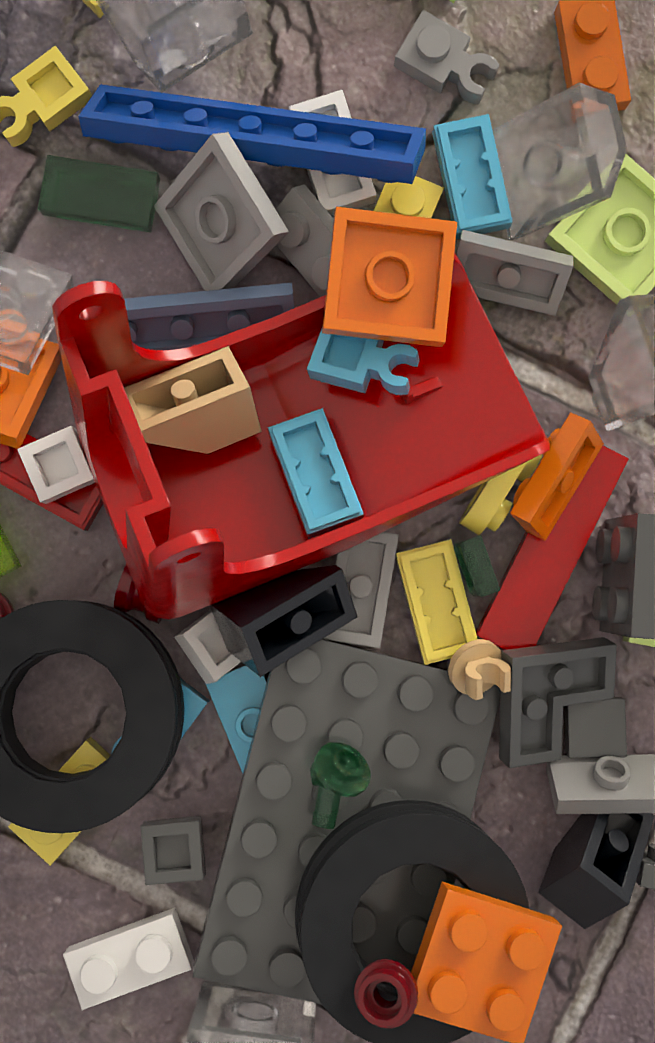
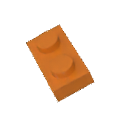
M615 0L559 1L554 15L571 118L625 110L631 102V94Z
M571 412L562 427L555 429L548 437L550 450L543 453V458L532 477L526 478L519 485L513 499L514 507L510 512L526 532L544 541L548 538L604 444L590 420Z

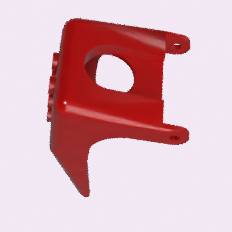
M455 253L445 344L442 347L384 341L382 348L386 349L395 344H407L418 351L420 360L418 367L399 364L391 371L396 376L408 378L410 390L407 395L392 394L382 386L381 381L372 378L366 393L310 379L306 369L323 326L326 295L216 339L175 350H150L132 342L125 300L120 288L115 283L92 281L80 284L67 290L56 299L52 305L55 330L79 441L140 600L148 612L158 618L169 620L182 617L354 547L550 450V442L516 377L460 259ZM229 346L250 386L262 432L209 454L146 443L124 387ZM323 408L363 510L364 518L308 539L269 436L268 427Z

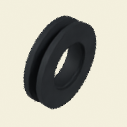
M77 600L44 601L20 608L0 619V817L17 826L34 831L71 833L92 829L120 816L141 800L160 781L170 766L181 739L184 723L183 690L176 666L169 652L157 636L142 622L126 612L101 603ZM61 652L88 655L108 668L121 687L126 709L122 738L110 757L95 769L75 774L49 770L32 759L17 738L12 715L16 689L28 670L47 656Z
M399 800L382 803L353 815L335 828L320 844L311 857L300 882L295 907V928L302 960L312 989L323 1007L341 1026L371 1043H450L473 1032L414 1013L406 1023L399 1027L381 1028L368 1022L360 1013L356 1005L354 989L358 976L368 963L357 954L353 945V916L361 896L380 876L403 865L429 864L450 872L461 883L462 888L529 909V902L522 880L505 852L469 818L440 804L418 800ZM378 983L377 989L383 999L387 1001L398 999L397 990L391 983Z

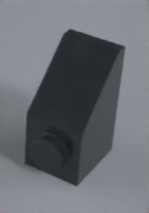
M337 565L296 570L210 605L227 650L259 677L358 617L343 570Z
M652 813L581 814L555 847L538 893L583 929L628 906L655 815Z

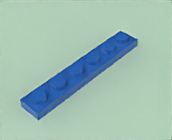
M102 84L99 85L78 116L83 136L105 139L112 143H133L159 147L166 151L181 150L197 153L212 134L229 132L245 160L263 162L275 167L291 166L318 170L330 175L346 174L373 178L385 183L400 182L413 184L426 144V128Z

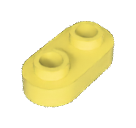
M543 454L482 483L465 509L459 524L477 535H480L486 527L495 532L506 518L513 504L506 499L507 494L517 479L523 482V480L532 475Z

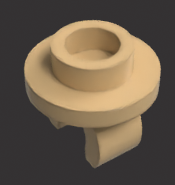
M477 639L464 644L454 653L449 663L448 676L459 692L467 694L474 700L483 699V692L490 689L494 684L504 693L511 691V668L508 663L501 660L502 652L494 643L485 639Z

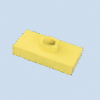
M452 540L396 553L395 557L423 664L427 665L452 658L461 646L470 641L477 640Z

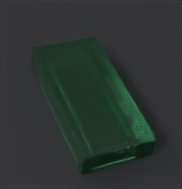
M47 155L38 210L43 216L151 233L160 177L158 172Z

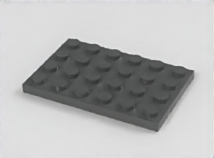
M327 639L318 641L271 670L267 678L193 965V977L321 1004L307 977L295 928L297 893L302 876L311 857L324 839L341 823L367 808L382 803L399 800L427 801L451 808L471 819L500 701V688L494 684L490 689L483 692V699L474 700L454 687L449 679L447 669L424 665L423 663ZM429 864L403 865L380 876L361 896L353 916V945L357 954L368 964L376 960L389 959L401 963L411 972L441 882L454 885L456 878L450 872Z

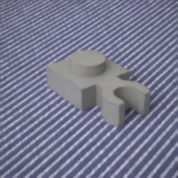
M422 10L395 55L394 67L440 94L447 82L451 81L457 85L458 92L464 100L472 104H479L485 89L474 83L471 76L482 74L486 78L494 80L499 63L495 58L485 53L473 55L466 53L471 39L470 36L427 11Z

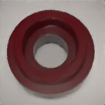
M389 959L376 960L368 964L356 980L354 989L356 1005L363 1017L371 1024L381 1028H396L406 1023L413 1015L418 1003V987L412 973L401 963ZM378 983H391L397 990L398 999L394 1001L383 999L377 989Z

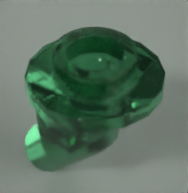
M330 742L322 746L315 756L310 773L312 785L319 786L311 824L325 829H334L341 796L356 797L363 793L370 783L371 771L367 761L360 752L350 745L341 742Z

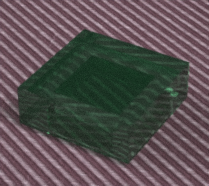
M475 536L455 543L454 550L470 595L484 597L501 591L482 536Z

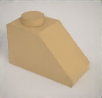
M229 346L124 387L146 443L209 454L262 432L250 386Z

